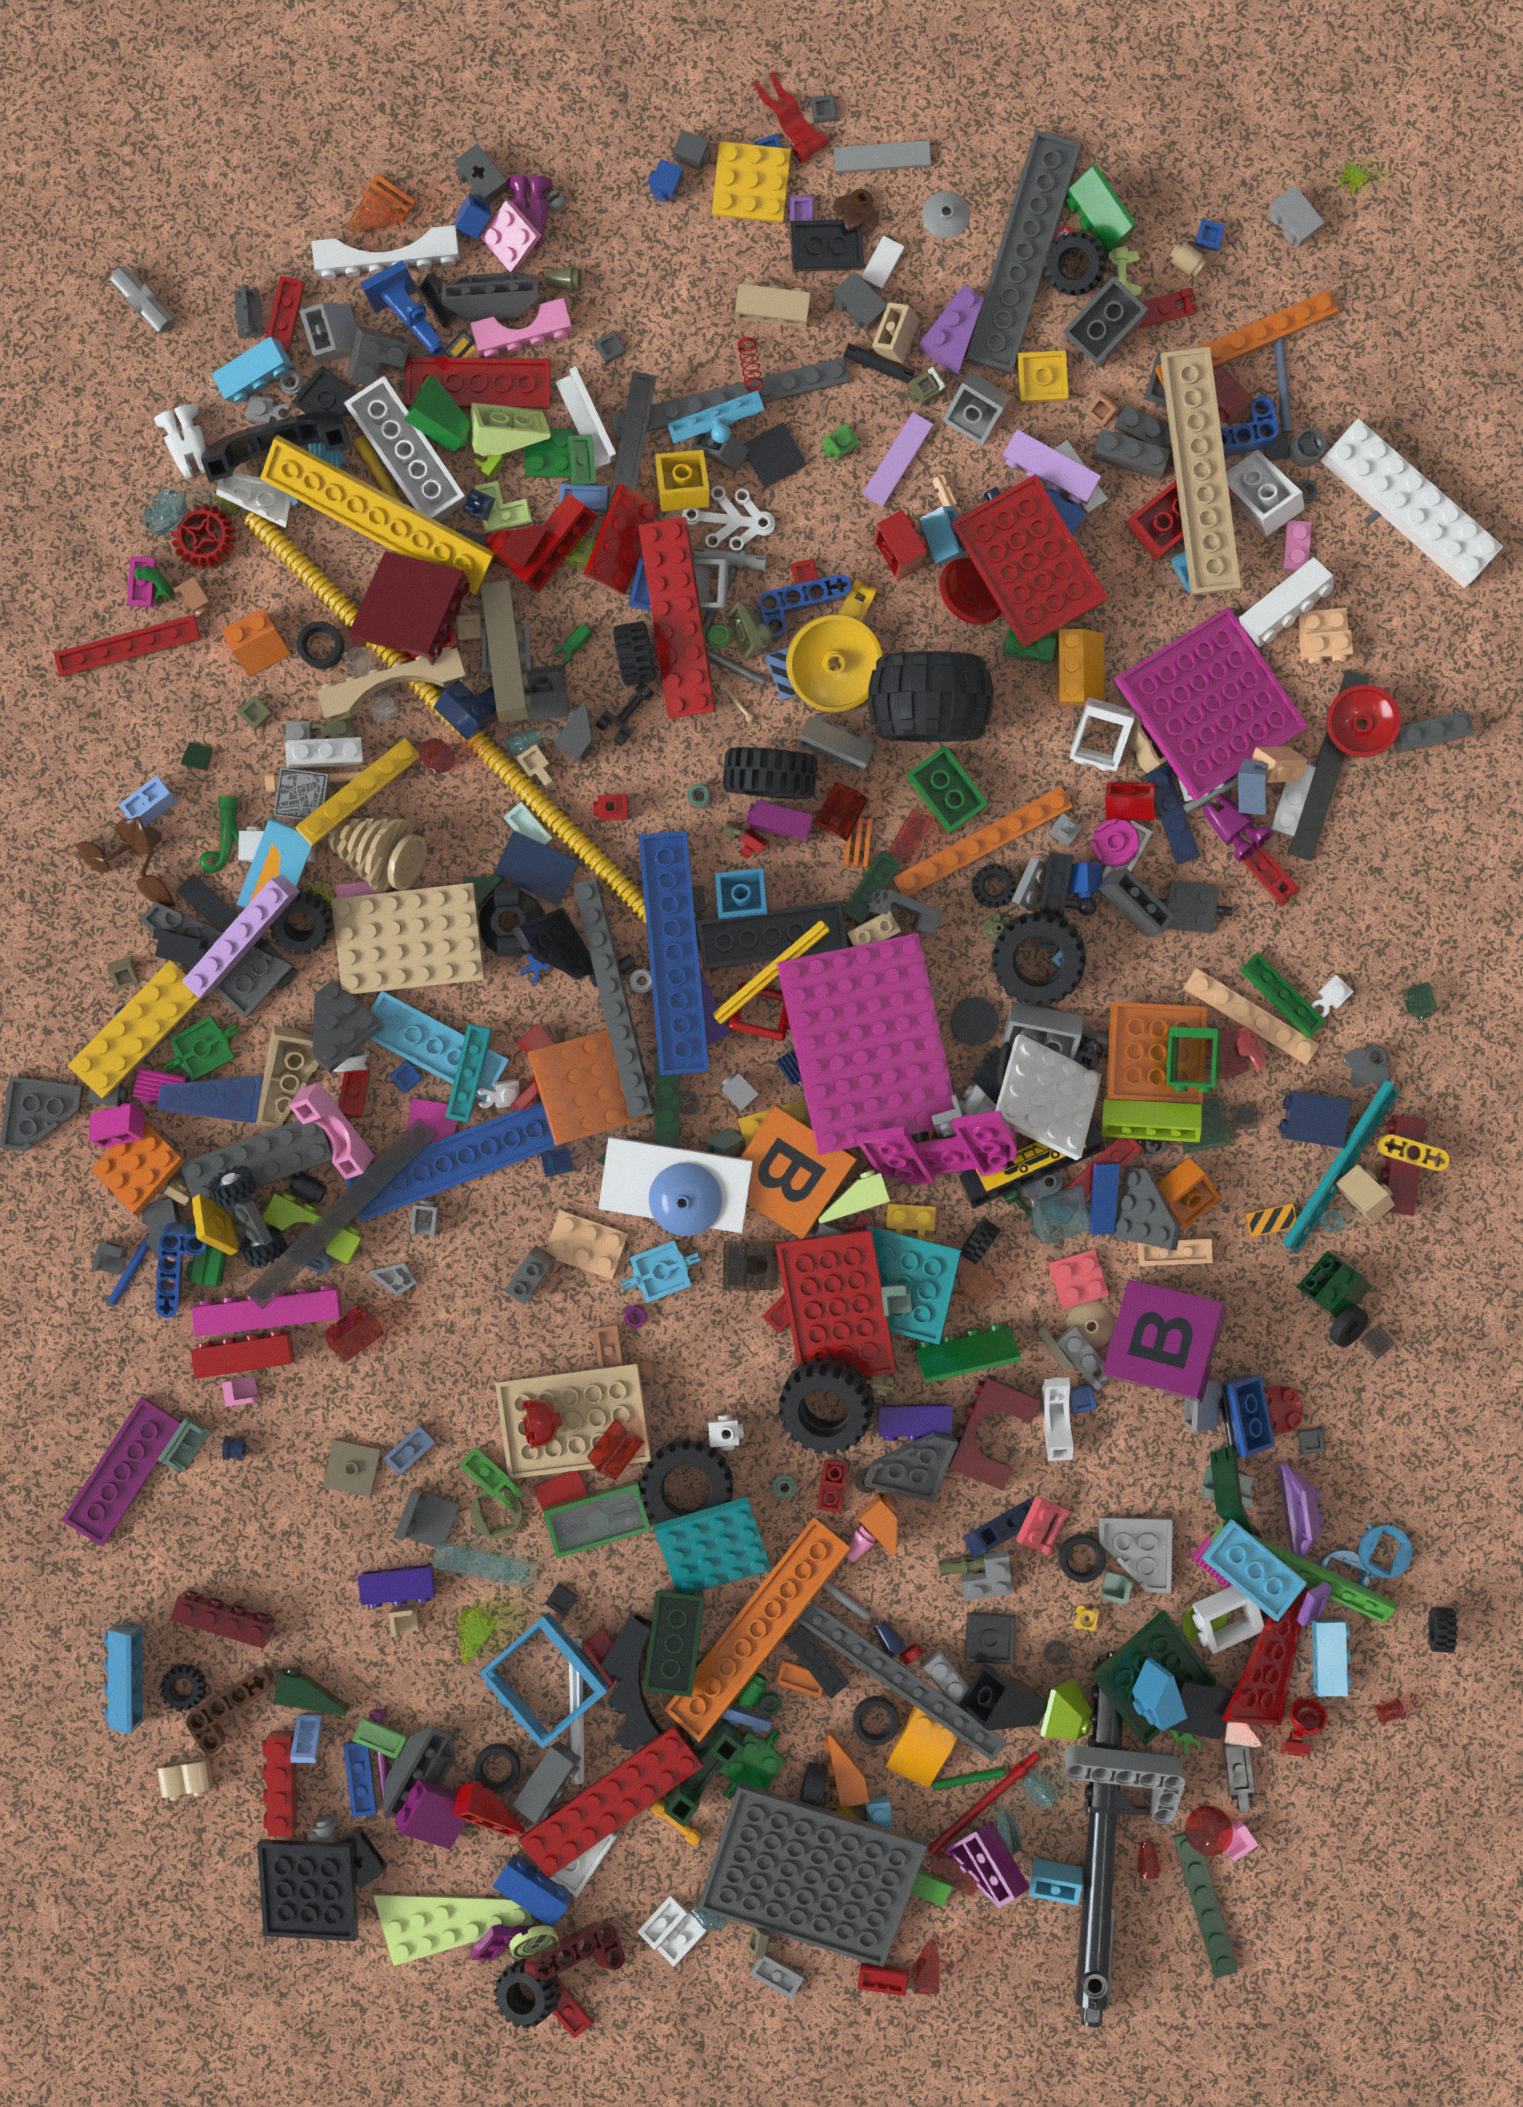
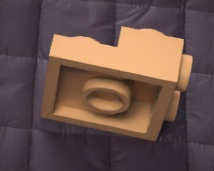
M1347 608L1308 611L1301 613L1297 617L1301 661L1308 660L1309 664L1323 663V659L1332 658L1333 662L1347 661V657L1353 654L1351 630L1348 629Z

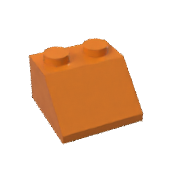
M264 608L221 630L231 651L248 677L291 655L270 614Z
M1189 1157L1157 1183L1159 1190L1163 1191L1171 1206L1169 1209L1173 1217L1179 1221L1184 1229L1189 1227L1221 1200L1220 1195L1206 1173Z
M878 1493L857 1513L858 1518L883 1547L894 1556L897 1548V1515L895 1512L897 1508L887 1495L882 1497Z

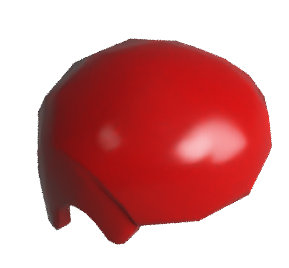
M1302 1696L1298 1697L1291 1703L1289 1712L1292 1726L1301 1734L1317 1735L1326 1727L1328 1715L1325 1707L1317 1702L1315 1698L1303 1699ZM1303 1707H1309L1307 1711H1301Z

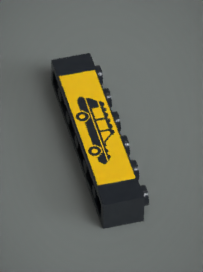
M1091 1117L1082 1156L1078 1160H1074L1033 1139L1028 1145L1017 1148L1014 1161L1009 1160L1007 1162V1168L987 1176H981L977 1169L966 1170L959 1175L960 1183L974 1209L1044 1178L1046 1175L1053 1174L1104 1151V1140Z

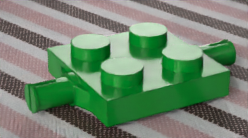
M208 1016L168 1039L174 1049L176 1058L163 1064L164 1068H167L166 1071L170 1073L181 1066L186 1070L191 1081L198 1080L236 1058L230 1048L228 1039L241 1033L240 1029H237L238 1026L234 1024L223 1031L216 1023L214 1017Z
M773 1728L766 1739L758 1737L750 1730H747L744 1734V1749L730 1767L723 1764L718 1769L731 1782L722 1793L727 1799L731 1800L736 1793L739 1782L764 1790L786 1763V1759L773 1746L782 1735L775 1728Z

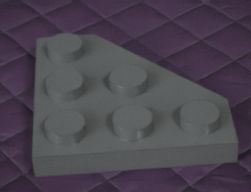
M333 979L315 994L312 1047L313 1059L329 1073L333 1072L384 1028L383 1022L346 990H342L341 986Z
M10 1076L0 1148L16 1151H27L81 1110L84 1086Z
M1127 1166L1114 1237L1177 1251L1181 1225L1173 1217L1167 1198L1154 1181L1156 1180L1155 1175L1150 1170Z
M932 1432L873 1460L864 1479L865 1486L933 1502L958 1445L957 1437Z

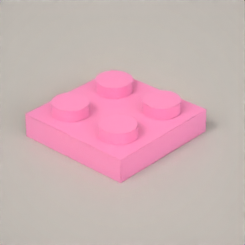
M509 200L504 202L482 234L481 239L510 272H516L540 239L541 234L516 205Z

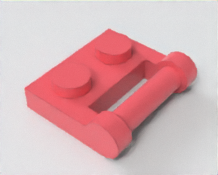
M1036 1496L1016 1541L1022 1545L1042 1551L1045 1554L1052 1555L1055 1540L1065 1519L1069 1518L1072 1511ZM1057 1513V1515H1056V1517H1055V1519H1054V1521H1053V1524H1052V1526H1051V1528H1050V1530H1049V1532H1048V1534H1047V1536H1046V1539H1045L1044 1543H1042V1540H1043V1538H1044V1536H1045V1534H1046V1532H1047V1529H1048V1527H1049V1525H1050V1523H1051V1521H1052V1519H1053V1517H1054V1514Z

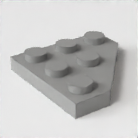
M1098 1516V1541L1146 1592L1171 1593L1173 1520L1171 1518Z

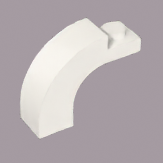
M1069 1377L1044 1379V1385H1042L1044 1432L1048 1461L1073 1459L1074 1446L1069 1416Z

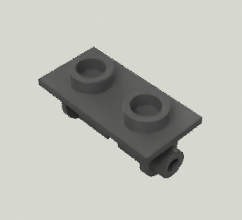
M240 285L239 290L234 291L239 339L261 337L263 332L258 288L249 289L248 285Z

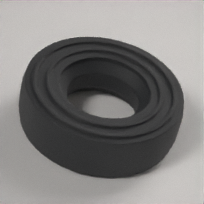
M1356 1305L1346 1308L1332 1324L1329 1333L1330 1339L1340 1347L1351 1345L1363 1333L1368 1322V1314Z

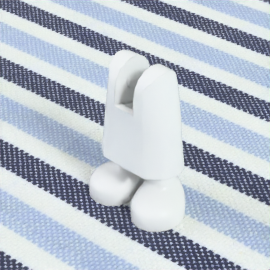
M188 404L175 408L176 415L183 428V433L178 430L177 418L173 411H165L154 418L156 425L160 428H165L169 435L164 437V440L179 470L186 479L194 477L189 461L195 459L201 473H206L201 461V456L206 450L202 430L199 425H193V418L199 413L197 404Z

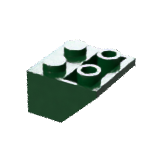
M1326 1251L1296 1288L1328 1315L1336 1319L1346 1308L1353 1305L1357 1306L1372 1286L1360 1273L1329 1251Z

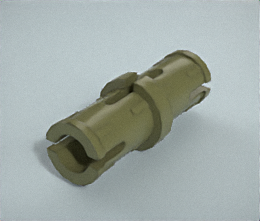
M962 1555L960 1558L938 1561L940 1576L958 1573L967 1575V1572L985 1570L983 1555L976 1558Z

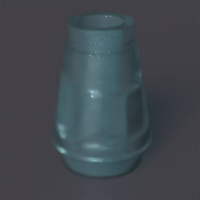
M537 727L511 733L509 737L505 738L506 746L512 756H519L533 745L542 741Z

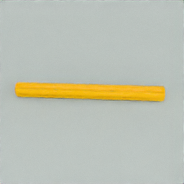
M819 921L718 1008L713 1013L714 1018L720 1024L726 1022L779 976L776 963L800 958L829 933L828 926L823 921Z

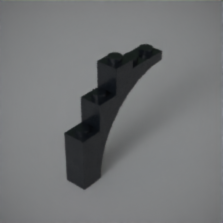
M631 1610L604 1655L601 1668L605 1670L607 1675L619 1677L609 1694L607 1704L615 1712L626 1714L616 1730L614 1740L621 1748L625 1750L631 1749L636 1752L640 1744L644 1747L665 1731L660 1727L648 1707L640 1678L641 1653L651 1631L652 1621Z

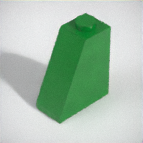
M430 374L420 386L404 421L454 453L459 446L464 447L471 436L468 434L472 423L436 377Z

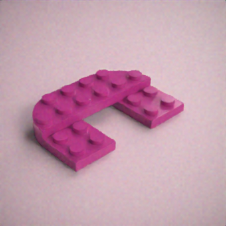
M988 1111L983 1114L963 1115L952 1118V1128L956 1136L940 1140L931 1139L927 1142L915 1143L905 1126H893L888 1129L868 1130L867 1132L857 1133V1142L873 1167L889 1179H893L895 1176L897 1179L904 1180V1183L935 1184V1175L977 1169L981 1176L991 1175L1007 1168V1162L1009 1160L1014 1161L1017 1152L1016 1130L1009 1127L1001 1111Z

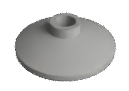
M941 191L935 193L926 201L922 211V219L925 227L931 234L939 238L948 239L958 236L966 229L970 219V210L967 202L959 194L951 191ZM944 209H949L951 211V214L944 215L942 211Z

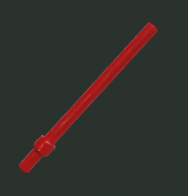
M1034 1751L1022 1763L1018 1762L1012 1767L1013 1771L927 1848L928 1851L934 1856L1019 1778L1023 1779L1029 1773L1028 1770L1041 1759V1756Z

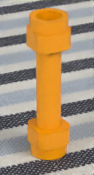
M659 1798L649 1807L653 1814L657 1817L662 1816L684 1834L685 1840L689 1844L696 1846L703 1837V1834L695 1826L691 1828L686 1824L683 1827L664 1812L665 1801Z

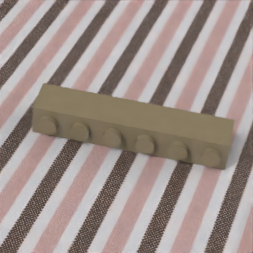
M509 579L480 584L496 711L500 723L529 719L528 709H532L530 694L526 695L525 688L529 687L528 674L523 673L522 668L527 666L525 652H520V645H524L522 631L517 630V624H521L519 609L514 607V603H518L516 588H511Z

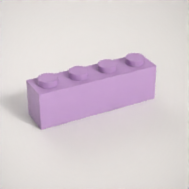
M1018 429L1002 455L1006 460L1005 464L1016 471L1018 468L1027 471L1026 476L1028 478L1036 474L1039 480L1041 479L1048 483V489L1068 494L1067 499L1079 505L1082 502L1086 505L1088 504L1101 481V475Z

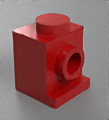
M627 794L598 795V801H593L594 816H598L599 821L628 820ZM613 803L615 808L612 811H607L606 805Z

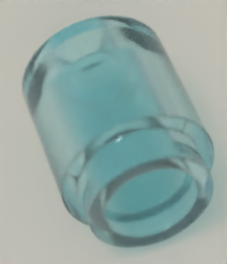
M1030 1772L1023 1778L1021 1789L1037 1807L1045 1810L1057 1799L1054 1793L1055 1790L1039 1772L1035 1774Z

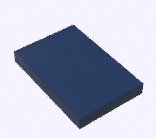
M514 830L494 875L560 905L580 861Z

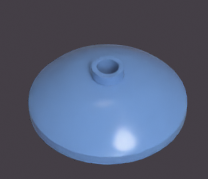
M678 1163L665 1168L654 1179L649 1191V1207L654 1219L662 1228L675 1235L692 1236L702 1233L715 1222L722 1206L721 1190L714 1176L705 1168L692 1163ZM679 1199H685L687 1205L681 1206L679 1204Z

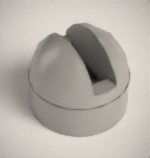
M553 190L547 194L546 200L550 210L559 211L564 207L565 198L560 191ZM558 195L560 196V197L556 198L555 200H553L551 203L549 202L551 199L555 198L556 196H558Z

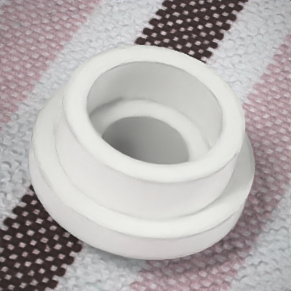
M638 969L632 973L630 985L633 990L638 993H646L652 989L651 973L648 970ZM641 976L647 980L643 986H640L637 982Z

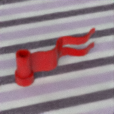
M772 71L769 75L778 97L785 105L771 99L758 81L753 85L764 104L775 112L784 133L795 144L792 147L793 154L800 164H804L811 159V155L829 144L828 138L822 131L817 134L805 121L796 100L782 88L775 73Z

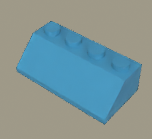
M113 1625L105 1633L104 1638L105 1647H108V1657L105 1658L104 1664L105 1671H108V1681L105 1683V1696H108L105 1720H108V1728L125 1734H132L143 1723V1625Z

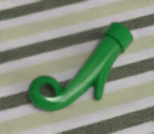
M218 797V807H220L219 853L206 851L201 855L199 860L200 866L206 872L215 873L223 869L229 859L233 839L237 846H239V832L236 821L238 798ZM210 856L217 860L213 866L206 863V859Z

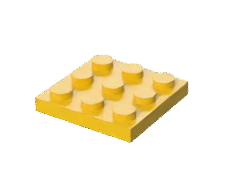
M719 141L712 216L783 223L791 149Z

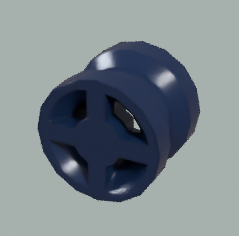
M225 1436L222 1447L223 1460L236 1458L238 1461H244L246 1456V1437L233 1439L231 1436Z

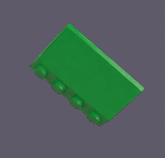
M1003 1322L989 1325L990 1330L980 1332V1328L965 1331V1336L957 1337L956 1334L943 1336V1341H941L940 1345L927 1341L919 1342V1347L914 1349L920 1374L925 1384L1022 1361L1011 1328L1008 1325L1004 1326Z

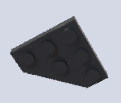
M563 907L513 929L524 951L577 980L594 973L590 953Z

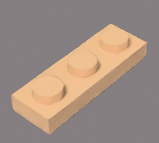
M1181 1239L1178 1241L1177 1251L1138 1243L1139 1266L1213 1263L1212 1239Z

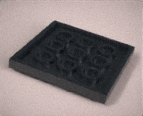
M259 1840L257 1851L263 1936L356 1941L359 1938L353 1843Z

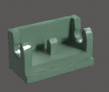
M190 1416L185 1418L157 1460L177 1472L180 1470L184 1472L211 1430Z

